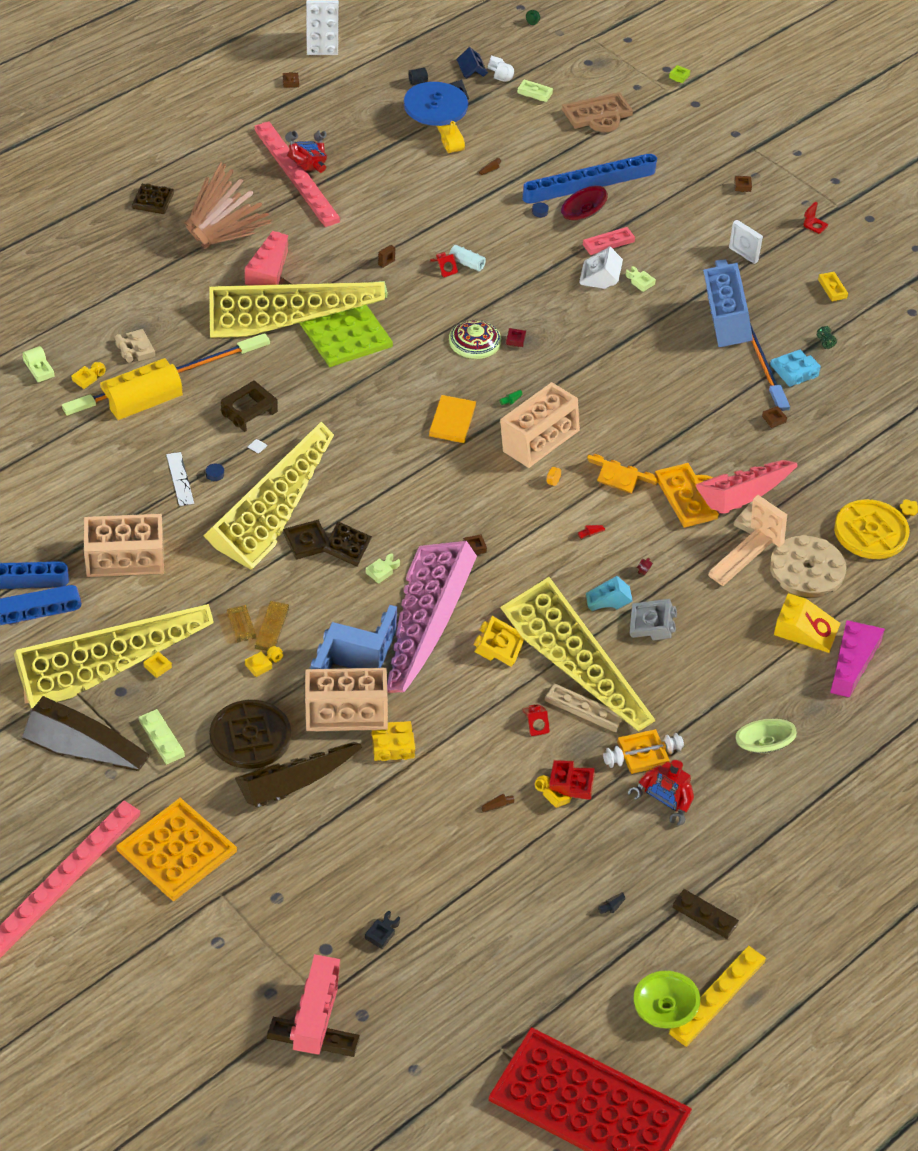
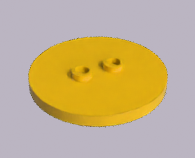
M870 499L857 500L846 504L838 512L834 523V531L838 541L850 552L869 559H885L898 554L906 546L910 533L908 522L900 511L887 503Z

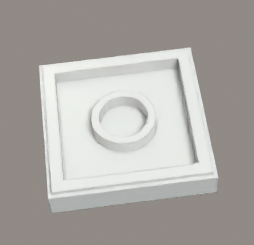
M736 220L733 222L729 248L755 264L759 260L763 236Z

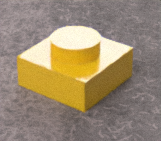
M159 651L143 662L144 667L156 678L172 668V663Z

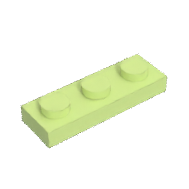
M157 709L139 717L140 724L166 765L185 757L184 750Z

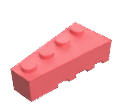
M314 954L309 977L305 983V993L302 994L300 1000L301 1009L296 1012V1027L292 1026L290 1040H294L293 1050L320 1055L338 991L340 959Z

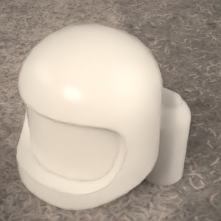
M491 55L487 69L495 71L494 79L504 82L510 81L514 75V68L510 64L504 63L503 59Z

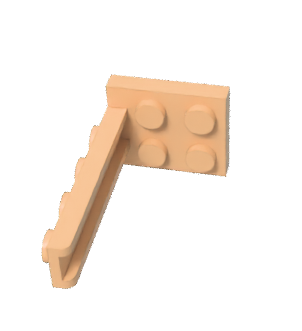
M757 495L753 499L751 528L755 531L714 566L709 572V577L724 586L771 543L778 547L783 545L787 514Z

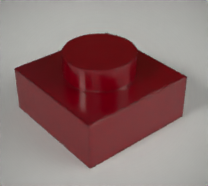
M509 328L506 345L523 347L526 330Z

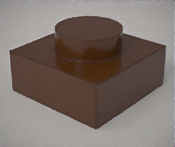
M283 73V88L299 87L298 73Z
M735 176V191L751 192V176Z
M389 245L378 252V265L384 268L395 261L396 248Z
M778 406L765 410L762 413L763 419L771 428L787 422L786 415Z
M482 534L463 538V541H467L476 555L487 553V546Z

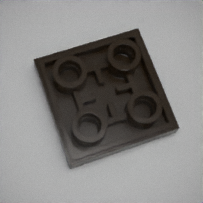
M142 183L132 203V209L165 214L174 195V189Z
M337 521L324 546L323 552L358 567L372 536Z

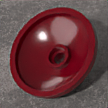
M602 186L583 188L566 199L561 207V213L565 219L572 221L588 219L603 208L607 201L608 193Z

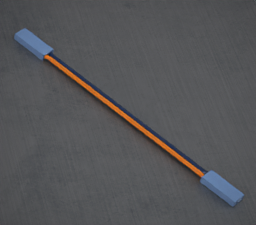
M726 259L715 261L716 267L728 265ZM751 325L753 338L751 342L769 381L771 396L776 407L778 406L781 411H787L790 409L788 400L781 385L776 383Z

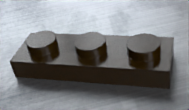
M686 889L682 890L672 906L675 910L725 939L730 937L739 923L738 919Z

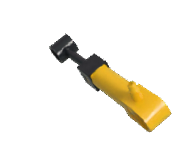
M425 67L408 71L409 82L412 86L428 82V73ZM451 121L449 125L436 126L441 134V141L447 153L465 150L464 138L454 121Z

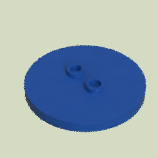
M425 82L415 85L407 91L404 97V109L411 118L420 123L443 126L449 125L451 121L457 122L465 116L468 109V99L462 90L451 84Z

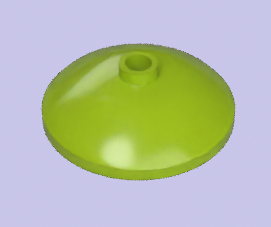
M658 971L647 975L638 983L634 991V1006L638 1015L647 1023L659 1028H677L690 1022L697 1014L700 1007V993L695 983L687 976L674 971Z

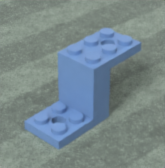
M389 605L387 612H383L381 627L377 626L375 633L332 622L330 628L324 632V642L319 644L317 658H313L310 669H331L333 664L352 669L381 668L396 633L397 607Z

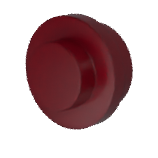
M650 558L640 561L636 567L639 569L638 574H643L644 576L653 565Z

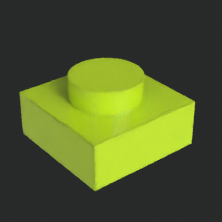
M676 65L670 72L669 78L683 83L690 76L691 70Z

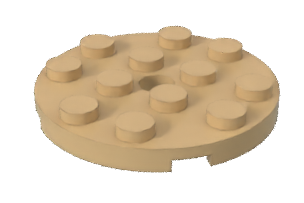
M801 535L788 538L784 541L783 545L775 547L771 555L770 571L773 578L776 577L781 583L780 586L788 592L802 597L816 598L825 596V593L834 592L842 585L846 574V562L841 552L827 540ZM810 563L809 565L812 566V568H806L804 565Z

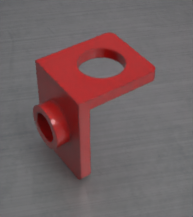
M815 201L804 214V227L817 234H821L828 227V224L815 218L818 202ZM813 224H820L822 227L815 228Z
M441 252L436 254L435 258L430 259L431 262L438 261L442 277L458 273L453 254ZM446 262H450L452 264V270L450 272H446L444 270V264Z
M533 704L527 708H522L523 713L528 716L531 736L548 734L550 732L548 712L543 706ZM537 719L544 721V727L541 730H535L533 727Z

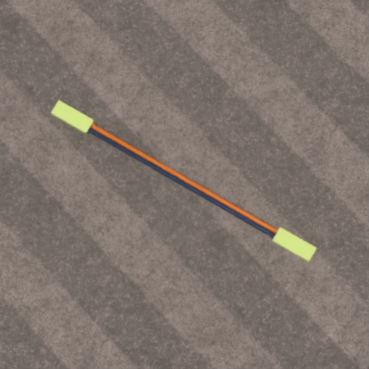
M264 333L238 342L236 347L176 367V369L180 373L237 352L243 354L269 345L270 340ZM105 393L96 396L90 394L62 404V409L66 415H70L96 406V402L108 397Z

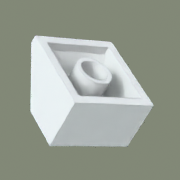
M611 247L602 250L584 260L579 283L603 289L614 286L619 281L623 259Z

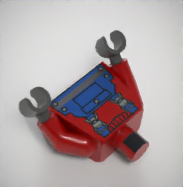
M318 130L314 134V139L318 143L315 141L294 142L298 138L297 132H288L285 135L286 141L290 142L287 156L304 170H317L319 173H323L326 170L324 163L327 155L322 140L327 136L326 132L322 131L320 133V130Z
M673 760L671 763L666 762L662 766L657 765L647 770L638 781L639 785L630 788L628 791V795H630L633 790H636L638 795L635 799H639L643 795L642 789L646 788L645 792L676 812L678 811V813L670 816L671 823L675 822L677 816L679 817L677 825L685 823L684 813L688 812L694 799L692 785L690 784L691 776L682 770L683 763L679 760Z

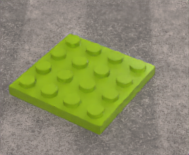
M367 305L299 323L329 368L393 347V341Z

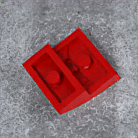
M554 760L549 788L569 797L591 800L595 768H574V761Z

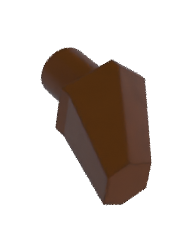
M496 158L489 162L479 171V174L483 175L500 168L501 159Z
M501 794L484 804L481 810L486 812L503 808L506 804H513L514 796Z

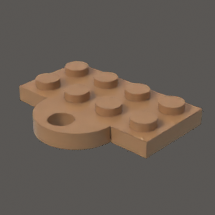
M620 92L562 105V111L574 129L590 126L599 132H611L619 127L620 118L633 115L632 108Z

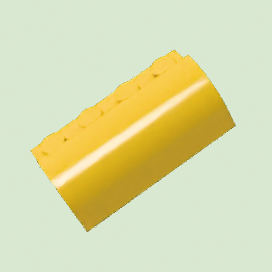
M165 358L100 382L101 389L109 399L110 410L117 420L183 395L178 371L174 364L170 365Z

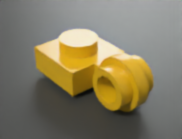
M94 362L91 369L84 366L71 375L72 381L85 389L98 380L97 376H103L106 368L103 363Z
M272 646L268 649L267 656L260 651L245 659V666L255 677H258L272 669V661L277 663L283 658V651L280 647Z
M542 775L536 779V789L544 792L543 795L556 808L570 803L572 797L560 794L549 788L550 777Z

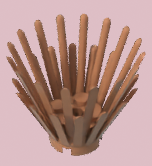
M222 162L219 163L210 183L209 176L205 178L190 217L184 222L191 235L197 241H202L201 246L205 249L211 244L254 235L255 233L251 231L270 224L272 221L268 219L250 224L268 216L269 213L267 212L263 214L256 213L241 221H237L261 207V202L253 206L246 204L231 214V211L253 195V191H248L241 198H239L241 194L237 192L232 198H229L243 183V179H239L225 194L232 185V182L228 180L233 174V169H230L223 179L226 163L222 165Z

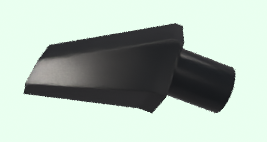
M622 892L606 900V904L598 906L599 913L604 914L609 911L614 913L624 902V893Z

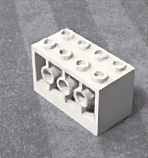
M306 0L307 55H338V0Z

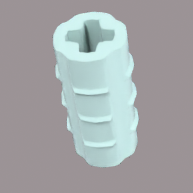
M454 245L449 253L453 254L457 263H461L476 271H481L486 262L485 257L458 245Z

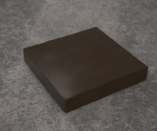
M319 519L283 529L285 539L296 560L323 553L328 537Z

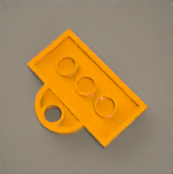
M689 463L655 471L654 475L657 478L658 484L684 528L718 519L719 514L717 510L709 507L696 488V484L713 477L695 475Z

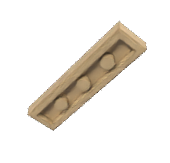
M555 683L545 696L546 702L616 733L624 721L607 706Z

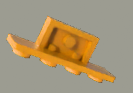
M588 454L587 456L588 462L602 467L597 479L599 483L631 494L638 479L653 485L658 483L655 475L650 472H638L637 468L621 466V463L615 460H610L609 462L598 454L593 456Z

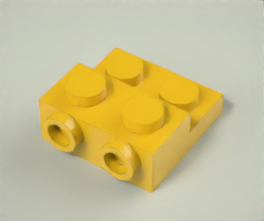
M492 616L480 626L479 631L482 634L481 636L478 635L473 643L476 646L474 652L490 661L496 658L512 667L524 639L515 628Z
M411 721L388 722V730H371L374 761L415 758V742Z

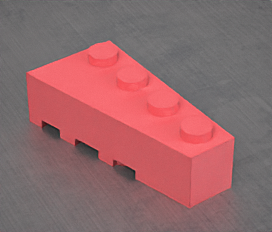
M275 231L270 233L245 267V285L279 284L288 252V235Z

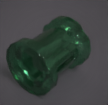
M829 326L819 328L816 334L821 339L822 346L825 349H830L837 343V339L832 335V330Z

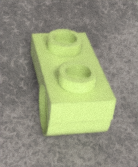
M41 346L23 352V361L37 382L55 377L54 371L47 362Z

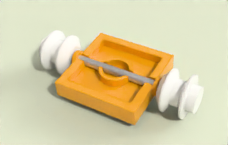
M656 729L619 737L617 741L618 746H615L614 751L606 748V753L603 754L605 764H609L610 768H613L614 763L622 766L625 759L630 773L634 774L670 762L666 751L670 755L675 749L680 753L684 747V742L677 733L673 734V738L665 735L663 742H661Z

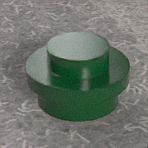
M529 10L526 13V20L530 25H536L540 21V14L536 10Z

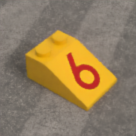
M788 593L777 619L774 635L830 653L840 622L809 600Z

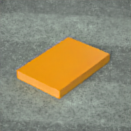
M441 395L429 431V437L465 443L476 408V401Z

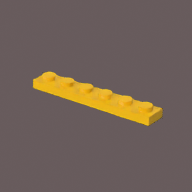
M748 946L700 997V1007L695 1017L683 1026L671 1028L669 1035L687 1047L765 963L766 958Z

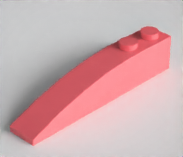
M780 460L764 464V467L755 466L749 468L750 471H735L733 476L728 477V474L719 475L696 484V488L711 509L718 510L719 513H729L732 509L741 508L742 505L752 502L757 495L763 496L773 489L797 467V463Z

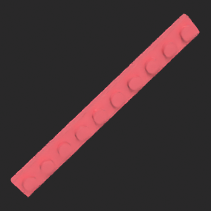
M264 122L255 125L257 135L324 227L340 223V217L308 173L287 156L289 148L272 124Z
M123 801L0 925V958L140 816V810Z

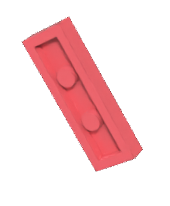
M628 227L584 239L583 246L590 255H593L608 247L613 249L635 242V236Z

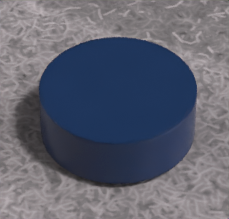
M542 202L533 204L532 214L534 216L542 218L548 215L549 207L547 204Z
M217 463L208 465L206 467L207 479L210 481L223 479L224 467Z

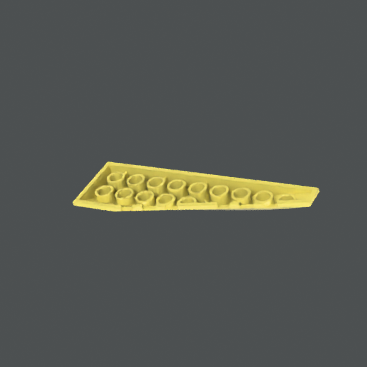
M384 282L209 287L210 338L248 337L385 300Z
M320 422L203 536L216 550L250 570L253 569L275 547L277 537L282 534L284 526L290 519L293 509L298 504L309 479H311L334 434Z
M550 577L500 607L525 641L638 732L655 722L654 717Z
M209 604L18 649L15 651L14 657L30 707L33 708L42 696L56 702L71 699L77 696V693L100 684L153 656L158 651L160 652L208 627L214 622Z

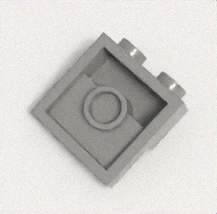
M670 599L632 603L631 637L651 636L652 640L671 638L672 633L676 631L675 622L673 621V618L677 617L676 607L672 606Z

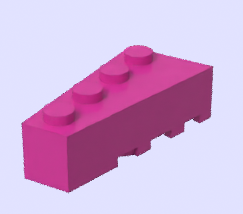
M846 620L830 693L845 697L851 696L860 677L865 672L867 665L881 644L885 631L884 628Z

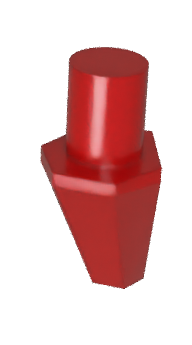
M586 525L585 529L577 534L582 539L606 530L603 525Z

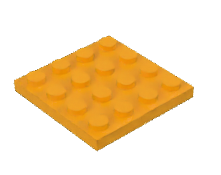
M182 798L177 799L116 846L117 851L173 902L237 852V847Z

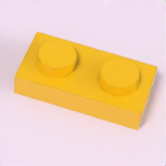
M835 272L819 274L818 281L832 302L847 299L848 292Z

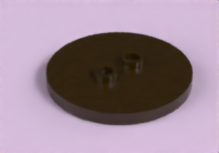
M241 700L227 705L216 714L210 725V744L215 754L231 766L243 769L261 768L276 762L285 754L291 741V726L287 716L275 705L261 700Z

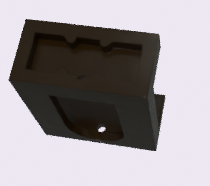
M255 380L221 399L222 415L231 420L236 427H239L244 432L247 431L246 423L263 412L268 411L271 415L278 412V399ZM247 394L257 402V404L242 411L236 410L233 407L235 401Z

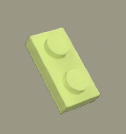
M524 79L518 87V93L547 102L553 93V88Z

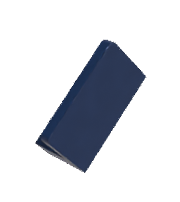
M468 47L456 59L466 79L475 71L483 77L488 73L480 54L471 47Z

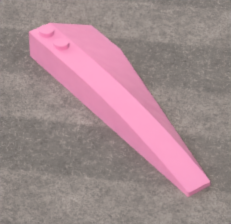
M467 541L419 546L406 576L409 584L404 587L405 599L402 600L401 606L403 611L399 615L396 633L398 640L394 644L395 657L391 661L393 669L389 672L388 693L406 691L442 635L477 557Z

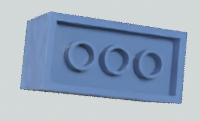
M738 263L704 269L706 289L718 347L753 341L749 312Z

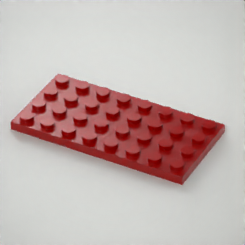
M532 1027L488 1101L584 1151H671L692 1112V1108Z

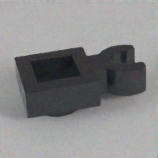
M387 911L384 914V921L381 922L377 919L365 933V939L383 949L395 935L394 928L399 926L400 917L398 916L393 921L389 920L391 911Z

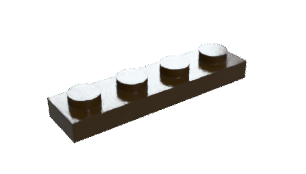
M273 1016L267 1032V1039L293 1044L294 1040H290L292 1026L296 1027L295 1021ZM327 1028L321 1050L355 1057L360 1035Z

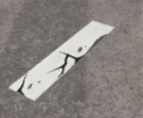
M181 452L166 454L179 506L194 504Z

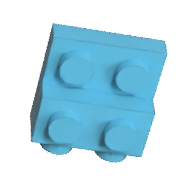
M801 350L774 358L770 363L772 368L789 387L818 377L821 367L811 355L806 356Z

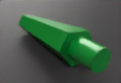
M520 389L507 394L506 397L499 399L500 404L505 405L509 403L512 405L523 395Z

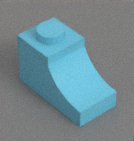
M618 576L586 593L587 605L591 611L605 607L618 610L633 601L630 586Z

